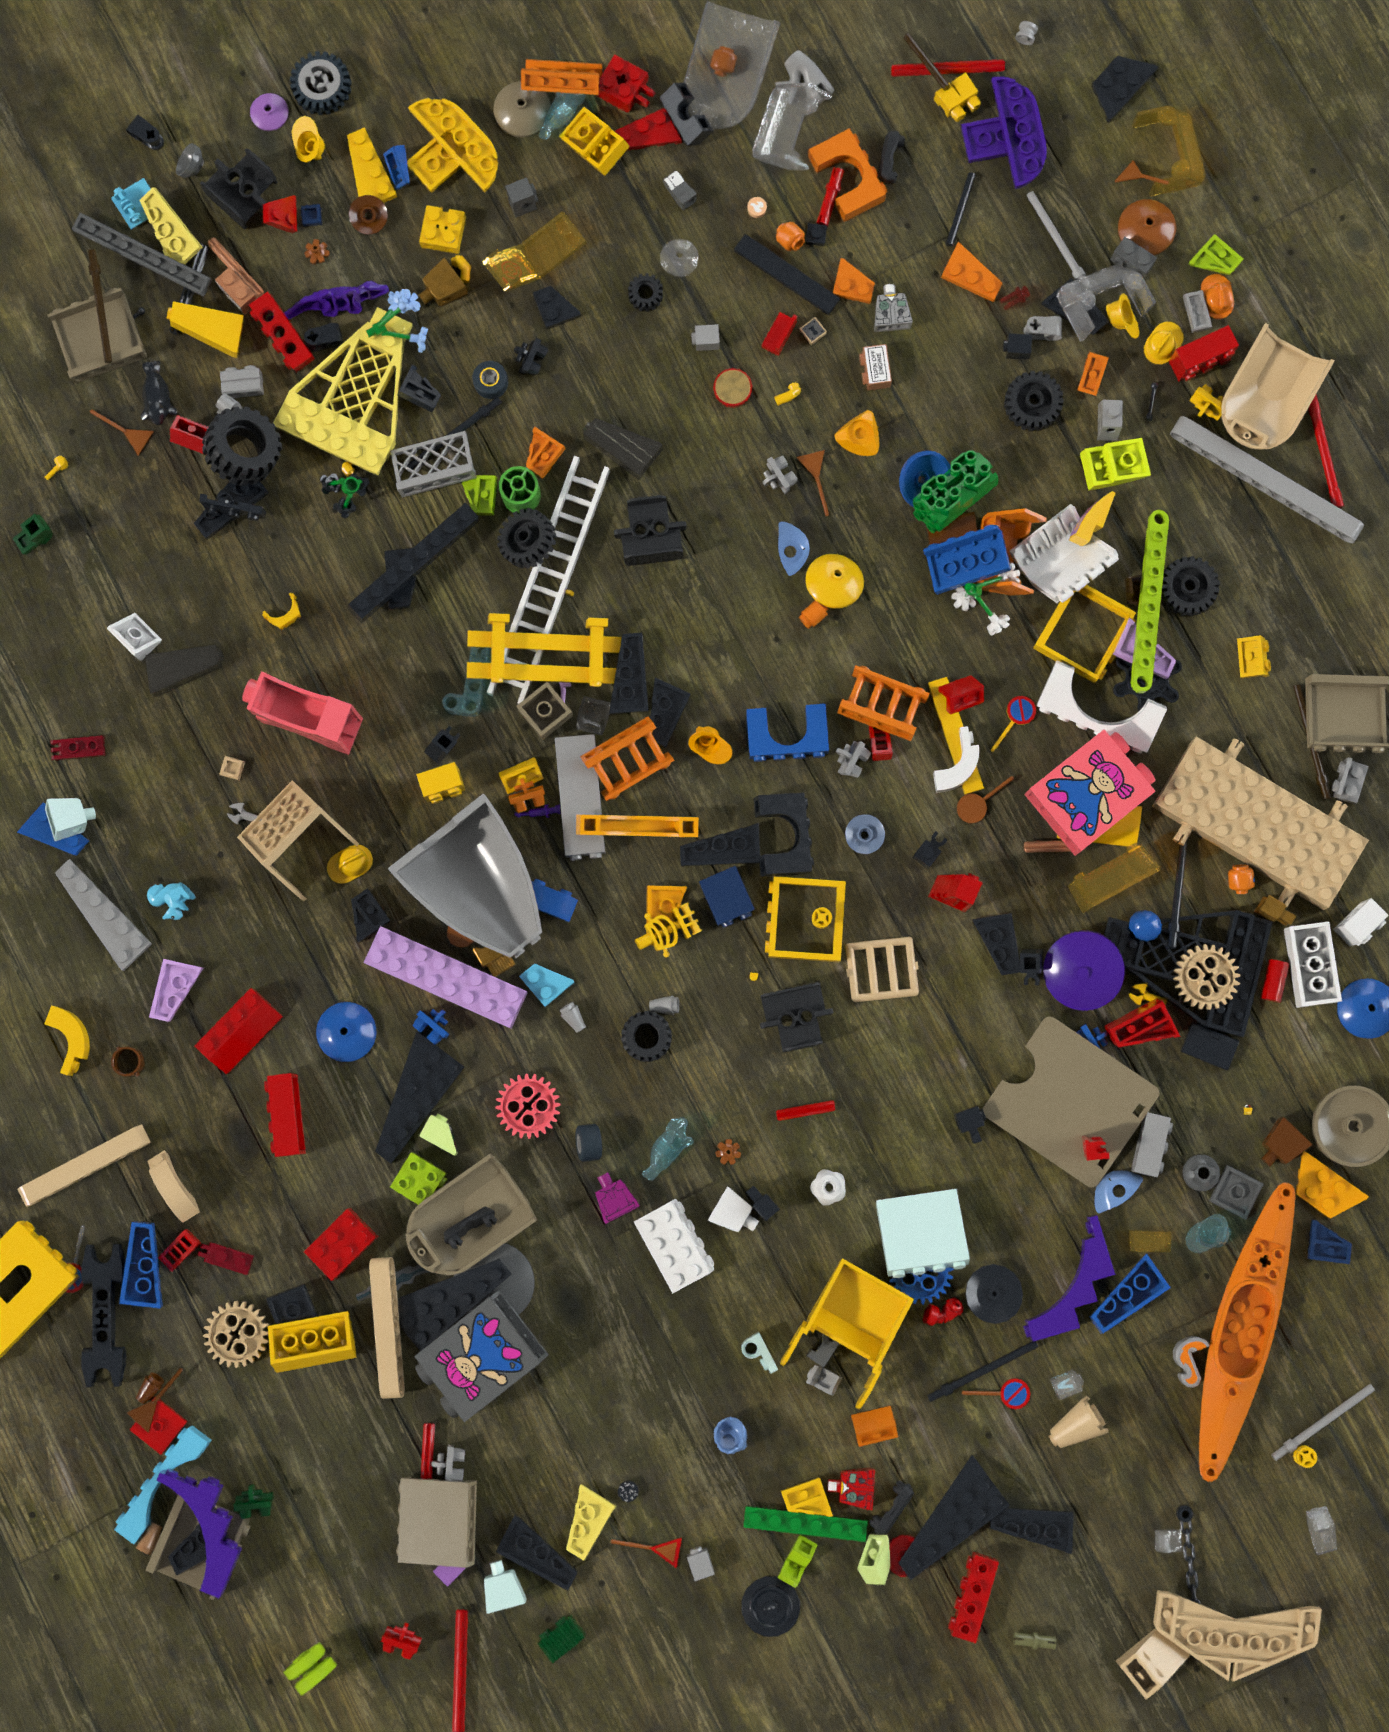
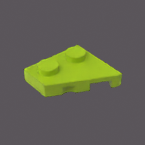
M1214 234L1191 259L1189 265L1230 276L1244 259Z
M476 475L477 478L461 482L471 509L477 515H494L497 477L495 475Z

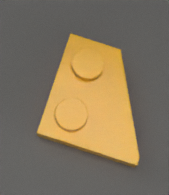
M820 1477L781 1490L789 1512L825 1515L827 1517L833 1516Z

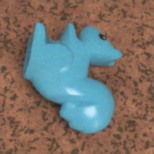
M181 882L171 883L165 887L162 884H155L147 892V899L152 906L159 907L165 903L169 906V909L162 917L163 919H182L183 913L181 910H188L185 901L196 898L192 891Z

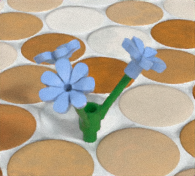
M402 289L400 292L396 291L395 294L390 291L388 302L391 305L388 308V312L380 321L373 324L372 328L366 330L368 337L382 334V336L410 339V342L417 343L418 352L422 353V351H425L424 342L428 328L422 327L418 335H406L387 331L385 324L399 312L405 313L411 309L414 312L419 311L421 305L418 301H415L418 299V296L415 293L411 295L408 289Z

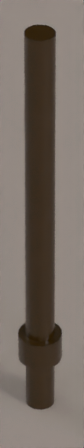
M90 249L88 250L90 262L88 269L89 274L92 275L105 363H112L99 275L101 274V268L97 262L96 250Z
M1301 684L1293 686L1307 737L1306 702ZM1310 748L1317 774L1316 782L1317 785H1320L1323 800L1331 799L1328 787L1329 779L1325 775L1320 754L1314 751V748Z

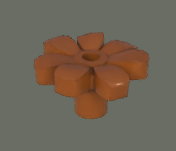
M314 239L313 245L310 243L306 245L308 251H305V257L310 258L312 264H316L317 260L319 263L325 262L324 257H329L330 252L326 250L327 244L325 242L320 244L318 239Z
M726 1139L725 1144L720 1142L717 1145L720 1150L716 1151L715 1154L716 1157H721L720 1162L722 1164H726L727 1161L731 1165L735 1164V1158L741 1157V1153L737 1151L740 1148L739 1144L734 1143L732 1145L731 1139Z

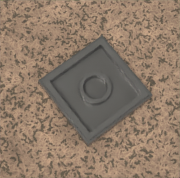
M1226 1165L1209 1202L1247 1220L1264 1183Z

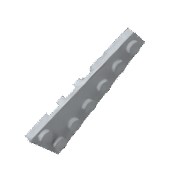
M69 859L55 872L122 971H125L152 945L141 931L72 860Z

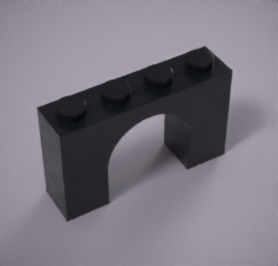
M805 794L758 795L753 798L755 818H783L791 824L795 833L794 845L788 853L764 854L759 857L761 877L797 875L812 872L814 859L810 854L812 840L808 834L810 820L806 814L808 800L805 798Z

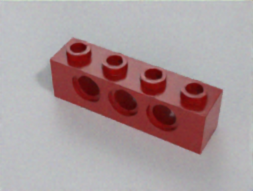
M268 291L249 304L252 309L250 314L256 322H261L263 325L261 330L267 338H272L274 341L272 346L278 354H283L285 357L283 362L289 370L293 369L298 372L315 360L309 348ZM273 313L274 318L267 322L266 315ZM279 329H284V336L278 338L277 331ZM295 345V352L288 354V347Z

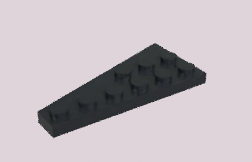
M416 1031L375 1150L377 1154L391 1164L465 1068L418 1031Z
M973 1455L964 1465L899 1561L900 1566L910 1580L914 1579L1010 1506Z

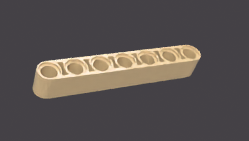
M138 1125L18 1188V1192L25 1206L29 1207L145 1147L151 1142L143 1125Z
M392 1257L371 1258L369 1271L380 1396L382 1399L403 1398L405 1384L394 1260Z

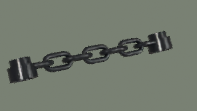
M1180 1505L1176 1509V1517L1180 1520L1181 1532L1185 1534L1186 1540L1183 1545V1554L1189 1567L1186 1573L1187 1587L1191 1590L1192 1594L1190 1601L1200 1604V1600L1196 1598L1195 1591L1198 1588V1577L1196 1571L1193 1570L1192 1563L1195 1560V1550L1189 1536L1192 1531L1191 1519L1193 1518V1511L1187 1505ZM1186 1510L1188 1511V1516L1184 1518L1182 1517V1512ZM1183 1522H1188L1189 1530L1188 1528L1184 1530ZM1186 1546L1188 1549L1191 1546L1192 1558L1191 1556L1187 1558ZM1189 1574L1191 1577L1194 1574L1195 1585L1191 1584L1190 1586Z

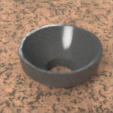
M190 143L180 155L176 166V174L180 177L188 178L197 175L203 167L204 160L201 150L194 143Z
M1207 1155L1192 1156L1183 1166L1184 1181L1193 1190H1210L1219 1180V1166L1213 1158ZM1201 1167H1206L1209 1170V1176L1206 1179H1201L1198 1176V1170Z

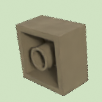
M548 682L516 706L542 740L573 717L572 711Z

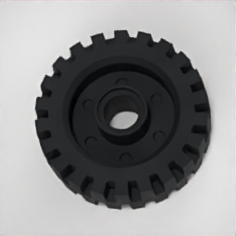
M1035 371L1025 372L1021 376H1017L1009 385L1004 399V408H1006V414L1009 415V420L1011 422L1014 421L1015 426H1021V429H1029V431H1040L1042 428L1046 429L1050 424L1052 425L1058 418L1063 405V392L1060 390V385L1056 384V380L1054 378L1051 379L1049 374L1043 375L1041 371H1038V373H1035ZM1029 399H1037L1038 404H1031Z
M527 508V510L521 509L520 513L517 511L513 513L514 517L510 515L507 517L508 523L505 521L502 523L504 529H499L501 535L497 537L499 541L497 544L498 548H500V553L506 560L519 568L530 569V566L533 568L537 567V562L542 564L544 562L543 557L548 559V551L552 553L554 550L551 545L556 544V541L553 539L556 538V533L554 532L555 527L552 525L553 523L541 512L531 508Z
M1194 556L1189 558L1182 557L1175 560L1165 569L1161 596L1162 602L1167 604L1166 607L1169 610L1172 609L1173 613H1179L1180 616L1188 615L1189 617L1201 614L1214 603L1219 593L1220 582L1217 579L1218 574L1214 572V567L1208 565L1209 562H1204L1199 557L1196 559ZM1185 583H1191L1194 589H1186Z

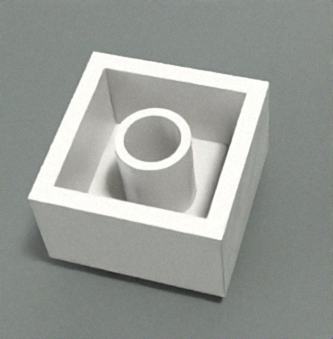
M1370 898L1360 902L1333 930L1349 946H1359L1362 943L1365 944L1372 937L1371 932L1376 929L1379 930L1385 925V919L1389 915Z

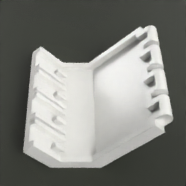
M1071 504L1009 551L1015 564L1029 582L1056 603L1059 601L1064 603L1074 595L1073 590L1078 592L1089 583V578L1093 580L1104 572V566L1109 568L1119 560L1117 551L1093 534L1090 542L1084 546L1069 541L1070 535L1080 519L1076 508Z

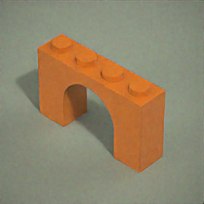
M850 128L810 148L808 152V158L817 173L841 162L852 164L860 171L862 181L859 186L836 198L835 206L844 222L884 202L887 193L884 183H880L877 178L878 173L875 167L870 166L866 151L861 150L857 135L855 133L852 134Z

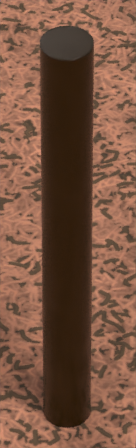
M907 33L903 39L942 89L947 91L950 88L949 83L913 37Z

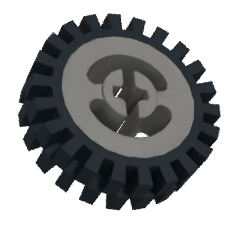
M315 51V56L308 53L307 59L304 56L301 57V63H295L296 70L292 69V77L290 76V87L298 104L302 105L306 111L309 109L312 114L316 111L318 115H323V111H325L328 115L331 114V109L334 112L338 111L337 106L343 107L345 105L343 101H348V93L351 94L350 86H352V82L345 64H343L339 57L337 59L332 53L329 56L328 52L323 51V55L319 51ZM326 74H329L333 77L332 83L329 82V79ZM312 83L316 93L308 89L309 84Z

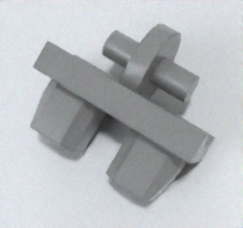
M784 456L775 459L770 457L767 459L768 463L766 465L772 475L768 470L765 471L763 474L766 479L762 483L764 486L771 485L774 490L778 487L775 482L777 481L784 494L790 491V487L797 482V477L793 471L786 475L782 474L781 470L788 466Z
M854 741L851 746L846 744L844 749L837 748L836 753L840 755L837 762L842 764L838 770L839 774L859 777L862 768L855 765L857 760L860 759L866 762L871 754L864 747L865 743Z
M448 1444L447 1461H444V1453H438V1461H432L431 1466L437 1467L438 1475H443V1467H446L445 1480L463 1481L464 1469L453 1468V1461L464 1462L465 1450L454 1448V1445Z

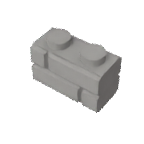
M246 366L245 369L241 370L230 367L220 372L222 395L226 393L232 398L264 395L262 372L256 366Z

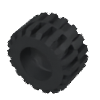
M649 1011L638 1012L631 1016L625 1022L621 1033L622 1043L627 1053L632 1058L641 1062H653L660 1059L667 1053L672 1040V1033L668 1022L657 1013ZM651 1025L656 1028L659 1039L655 1046L645 1049L636 1043L635 1033L639 1027Z

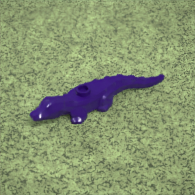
M367 281L358 287L340 286L322 289L314 292L312 295L304 296L303 299L296 302L284 314L288 319L307 310H322L324 316L335 317L338 311L348 310L352 314H359L362 311V301L382 296L389 292V288L385 284L381 285L374 281ZM274 316L268 317V321H271Z

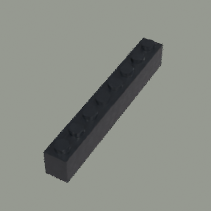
M465 502L348 604V610L362 624L478 523L479 516Z

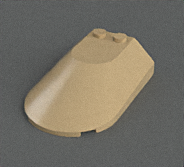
M1267 323L1263 325L1227 389L1221 406L1222 421L1230 436L1243 446L1259 450L1274 448L1284 443L1294 433L1334 363L1332 359L1326 360L1313 357L1278 338L1268 327Z

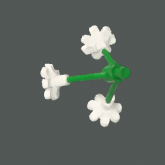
M1010 563L1011 571L1001 573L998 577L982 583H967L964 587L965 589L963 587L956 588L957 593L952 594V599L957 600L954 603V607L959 608L962 606L963 611H967L969 606L975 607L976 602L973 599L980 603L991 621L990 625L987 626L990 635L1001 632V627L1007 628L1009 626L1007 621L1010 620V617L1008 615L997 617L994 612H991L981 599L982 587L998 581H1014L1019 584L1020 580L1017 577L1020 576V571H1014L1015 565L1013 563Z

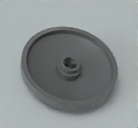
M504 1243L466 1270L469 1271L500 1259L512 1273L511 1276L466 1314H469L498 1290H500L518 1315L525 1310L533 1296L535 1278L529 1260L521 1251Z

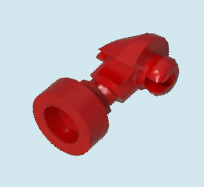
M951 1298L946 1301L940 1312L939 1307L929 1304L924 1311L922 1321L930 1326L936 1323H947L962 1314L963 1305L958 1299Z

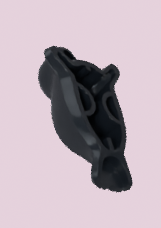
M152 361L142 364L146 379L142 390L144 410L141 413V419L147 420L149 418L155 425L159 426L163 424L168 413L176 415L177 409L171 405L168 386L159 374L160 361Z

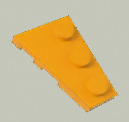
M647 886L646 913H649L652 919L658 915H665L672 922H675L676 918L672 909L677 907L679 911V906H681L687 887ZM658 920V921H660L665 927L668 926V924H667L665 921H663V920ZM653 924L657 930L660 929L656 924ZM662 937L663 946H664V945H665V939H664V937Z

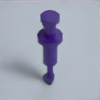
M547 804L545 808L530 809L528 812L523 813L515 812V816L519 818L528 815L530 817L546 815V818H549L552 813L561 814V805L549 808Z

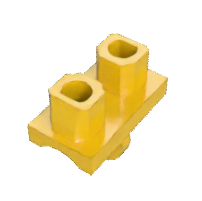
M1207 384L1203 387H1198L1189 401L1201 410L1198 413L1199 417L1205 413L1207 416L1213 417L1218 421L1221 417V406L1224 396H1219L1217 399L1211 395L1213 390Z

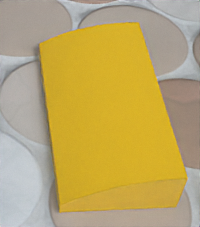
M1135 807L1092 843L1136 848L1142 807Z

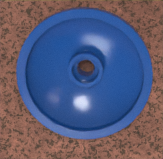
M920 451L912 455L905 462L900 473L899 486L903 498L910 506L913 507V498L921 493V487L933 476L946 473L951 468L944 456L934 451Z
M1360 979L1350 983L1341 992L1342 1001L1337 1003V1013L1341 1024L1349 1033L1359 1038L1371 1039L1380 1037L1389 1031V987L1374 979ZM1370 1004L1374 1006V1010L1372 1012L1368 1009V1006Z
M341 1002L329 1007L321 1015L316 1029L317 1041L322 1051L330 1058L341 1062H352L364 1057L373 1047L377 1034L376 1024L370 1012L361 1005L352 1002ZM342 1028H347L348 1032L346 1035L341 1034Z

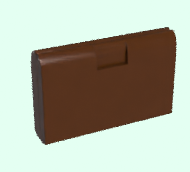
M975 512L962 513L940 532L931 533L927 528L929 545L946 542L947 539L952 537L964 536L969 531H977Z

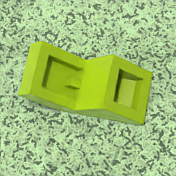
M799 1535L782 1566L778 1578L796 1588L818 1544Z

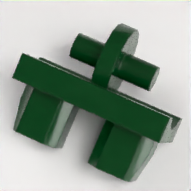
M249 1484L248 1491H242L241 1496H236V1502L233 1507L234 1511H238L240 1519L251 1517L252 1509H258L259 1516L261 1517L270 1515L274 1498L273 1492L263 1493L262 1489L256 1490L254 1484Z

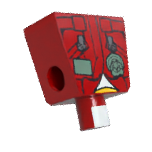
M875 1469L842 1470L840 1480L828 1479V1492H839V1501L841 1503L872 1510Z

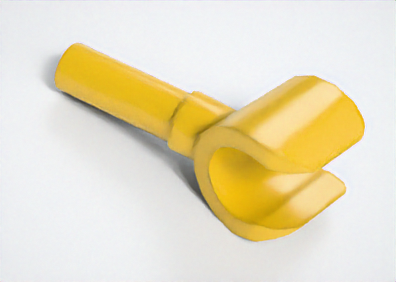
M60 455L54 459L56 466L45 476L47 480L59 470H64L68 467L65 457Z
M348 461L342 464V472L346 477H349L355 471L352 467L353 464Z

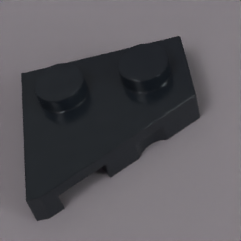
M552 286L533 292L547 330L581 317L580 311Z
M412 364L397 395L433 413L441 394L436 388L431 386L426 377L422 378L416 372L417 367Z
M368 888L351 899L358 943L378 931L380 926L383 927L391 921Z

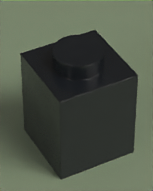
M1009 333L1007 339L1003 340V352H1006V359L1029 360L1032 348V335Z

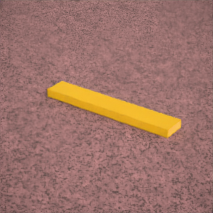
M944 677L928 682V687L954 765H957L962 756L959 729L964 726L959 712L949 714L946 711V697L938 691V687L949 683L948 678ZM977 766L969 779L961 785L964 795L984 789Z

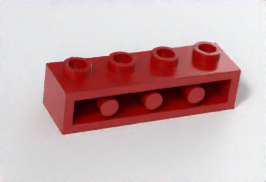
M973 1552L972 1557L968 1556L966 1562L967 1575L962 1577L960 1588L962 1589L961 1596H957L954 1604V1609H957L955 1617L951 1616L948 1625L952 1636L976 1643L999 1564L996 1558Z

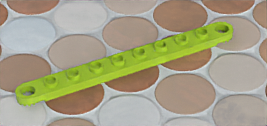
M1155 510L1148 517V528L1146 531L1131 671L1132 678L1130 682L1131 688L1139 694L1147 692L1151 688L1153 680L1169 517L1162 510ZM1154 517H1161L1163 524L1156 523ZM1138 678H1142V680L1145 681V687H1140L1138 685Z

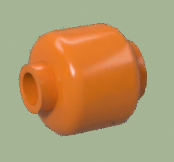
M794 222L782 223L778 227L776 240L787 251H796L803 246L805 233Z
M1246 864L1233 865V868L1228 871L1229 888L1236 891V894H1247L1248 890L1255 887L1254 870Z

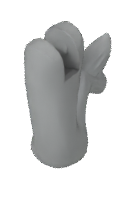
M800 50L794 52L784 64L790 77L789 81L775 82L776 87L786 93V101L789 105L792 104L800 85L801 74L804 77L807 92L815 102L820 104L825 100L821 92L816 88L818 85L829 96L834 92L833 87L821 70Z

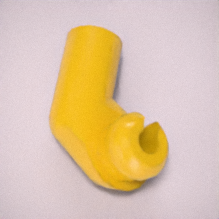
M791 383L788 386L789 391L775 396L778 406L791 401L801 393L798 383Z

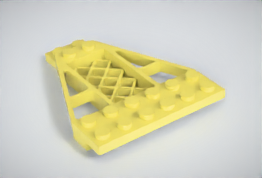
M378 307L370 322L364 324L289 391L273 422L277 429L377 476L385 461H388L391 450L396 445L399 396L397 394L400 390L402 355L406 341L403 338L382 336V334L368 337L366 330L372 328V325L380 321L387 313V311ZM394 316L385 324L387 331L409 335L413 325L402 318ZM350 347L335 377L321 372ZM369 349L372 357L361 361L359 352ZM372 349H374V350H376V351H378V352H380V353H382V354H379V355L374 356V355H373V352H372ZM355 355H357L359 362L351 364ZM387 357L389 365L378 369L376 360ZM374 362L376 370L365 373L363 365ZM361 366L363 374L352 378L350 369ZM396 369L394 403L391 405L380 400ZM347 371H348L349 376H350V379H347V380H344V381H343V379H344V377H345V375H346V373H347ZM378 374L380 382L370 386L367 377ZM316 376L332 382L321 404H317L297 394ZM365 378L368 387L357 390L354 382ZM352 383L354 391L344 394L341 386ZM339 388L342 396L334 398ZM369 391L372 399L361 403L359 394ZM357 396L359 404L348 407L346 399ZM343 400L346 408L335 412L332 403ZM378 404L393 411L390 436L367 427ZM368 405L366 411L364 412L363 407ZM361 408L363 416L353 420L350 411ZM347 412H348L349 418H347V417H345V416H343V415H341V414H344V413H347Z

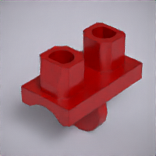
M405 1622L403 1628L387 1626L381 1642H383V1651L393 1653L395 1647L403 1649L401 1656L410 1660L414 1653H417L422 1638L415 1636V1632L408 1630L409 1624Z

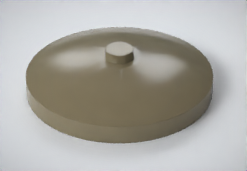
M1344 1086L1329 1092L1317 1105L1312 1120L1313 1136L1319 1149L1330 1160L1343 1166L1362 1167L1376 1162L1389 1150V1105L1378 1093L1362 1086Z

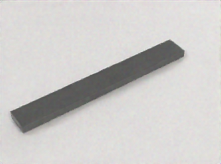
M79 213L71 229L203 297L213 281L210 277L82 213Z

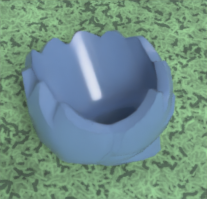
M728 1417L716 1425L714 1440L719 1450L726 1454H735L747 1447V1432L739 1419Z

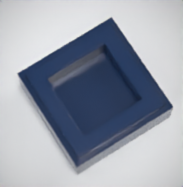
M320 204L301 206L303 227L322 225Z

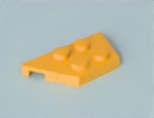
M1306 1151L1301 1153V1164L1298 1170V1184L1296 1185L1295 1195L1323 1215L1332 1218L1368 1199V1195Z

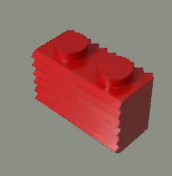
M177 415L170 428V442L203 454V437L209 426L206 427L205 425L198 424V422L195 423L190 419L187 420V418Z

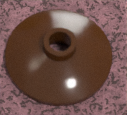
M360 196L350 206V222L362 234L371 235L378 233L387 222L388 213L386 206L375 196ZM368 212L371 213L372 218L366 219L365 214Z

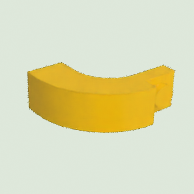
M51 1005L44 1024L60 1030L66 1036L68 1052L60 1073L73 1076L79 1069V1058L88 1059L90 1050L89 1036L84 1024L77 1016L63 1008Z

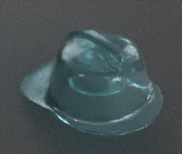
M1214 1214L1190 1228L1186 1236V1245L1194 1253H1202L1211 1248H1220L1228 1242L1232 1231L1228 1227L1224 1216Z

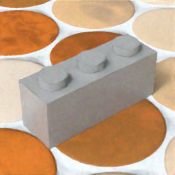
M1147 1112L1141 1123L1131 1172L1152 1177H1158L1159 1174H1162L1164 1162L1161 1161L1163 1154H1166L1168 1150L1167 1134H1171L1173 1123H1170L1171 1118Z

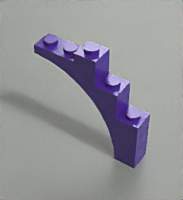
M172 1469L163 1470L159 1473L157 1481L170 1487L181 1496L193 1510L201 1525L206 1546V1568L200 1591L220 1598L224 1594L242 1550V1547H239L236 1541L224 1540L233 1516L228 1515L229 1512L225 1509H214L224 1485L219 1484L220 1481L213 1477L204 1478L197 1484V1480L194 1478L178 1476L179 1473Z

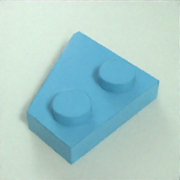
M535 963L519 976L545 1007L575 983L572 979Z

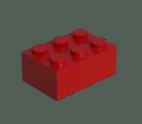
M1227 325L1177 348L1171 356L1169 363L1179 382L1184 379L1189 381L1195 378L1197 373H1207L1214 368L1213 366L1219 363L1224 365L1230 362L1239 344L1230 326Z
M347 1208L304 1253L331 1281H334L379 1236L351 1208Z

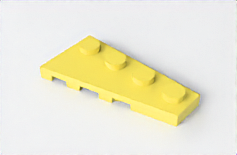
M152 187L140 199L147 218L154 227L155 235L160 240L164 249V255L185 265L203 248L157 188Z

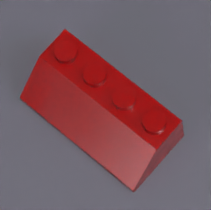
M250 988L198 1041L195 1047L210 1062L225 1074H228L283 1016L259 992Z

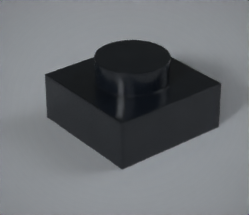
M808 223L806 244L825 247L827 225Z

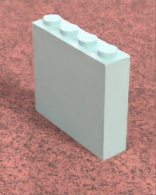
M957 1189L876 1200L888 1276L901 1278L908 1273L921 1275L929 1270L941 1272L946 1270L945 1268L954 1267V1269H962L969 1265L970 1258Z

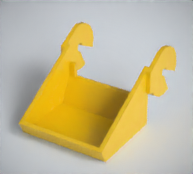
M842 1258L811 1310L807 1322L803 1321L789 1343L790 1347L782 1357L780 1364L782 1366L786 1364L803 1333L807 1335L809 1330L813 1333L815 1330L823 1333L868 1359V1364L873 1366L872 1374L864 1386L865 1391L855 1405L856 1408L860 1409L870 1395L882 1371L883 1365H881V1362L914 1299Z

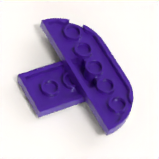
M992 77L991 82L999 117L961 124L969 163L1008 156L1015 189L1031 183L1039 175L1045 163L1047 147L1039 109L1035 97L1027 87H1023L1012 78Z

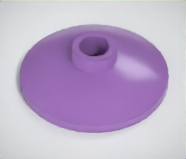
M267 93L254 100L251 105L250 115L253 123L258 128L273 131L285 124L288 119L289 110L282 97ZM271 107L270 111H265L266 108Z

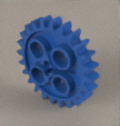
M949 1267L945 1268L946 1270L936 1272L939 1274L938 1276L922 1274V1277H919L918 1275H913L915 1281L911 1285H906L903 1282V1277L892 1278L889 1282H896L894 1288L900 1289L902 1293L912 1297L914 1304H916L917 1299H920L922 1305H924L925 1299L932 1303L933 1296L938 1300L940 1299L939 1292L946 1294L943 1287L951 1286L947 1279H953V1276L948 1275V1272L953 1271L954 1268ZM925 1278H932L935 1282L934 1287L926 1289L923 1286V1280Z

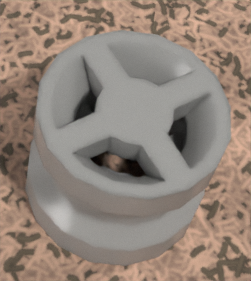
M1022 21L1019 25L1020 31L1016 34L1015 38L1021 44L1032 45L1035 40L1034 35L1038 31V26L1029 21Z

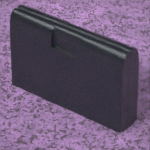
M1192 1022L1180 1052L1228 1071L1239 1040Z

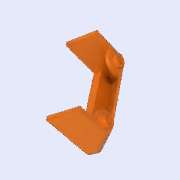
M1026 508L989 512L983 517L980 530L987 525H997L1003 533L1009 563L1014 564L1009 551L1017 545L1018 539H1024L1029 535L1032 523L1046 522L1047 518ZM998 575L974 582V584L988 581L990 579L998 577ZM1021 580L1019 584L1014 581H998L982 587L983 591L1011 596L1034 594L1033 589L1021 585Z

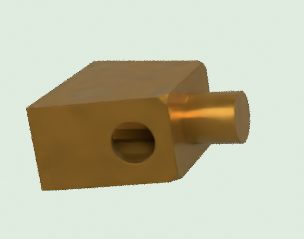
M443 258L423 278L426 290L418 296L424 304L434 299L439 306H443L466 295L468 292L465 284L447 260Z

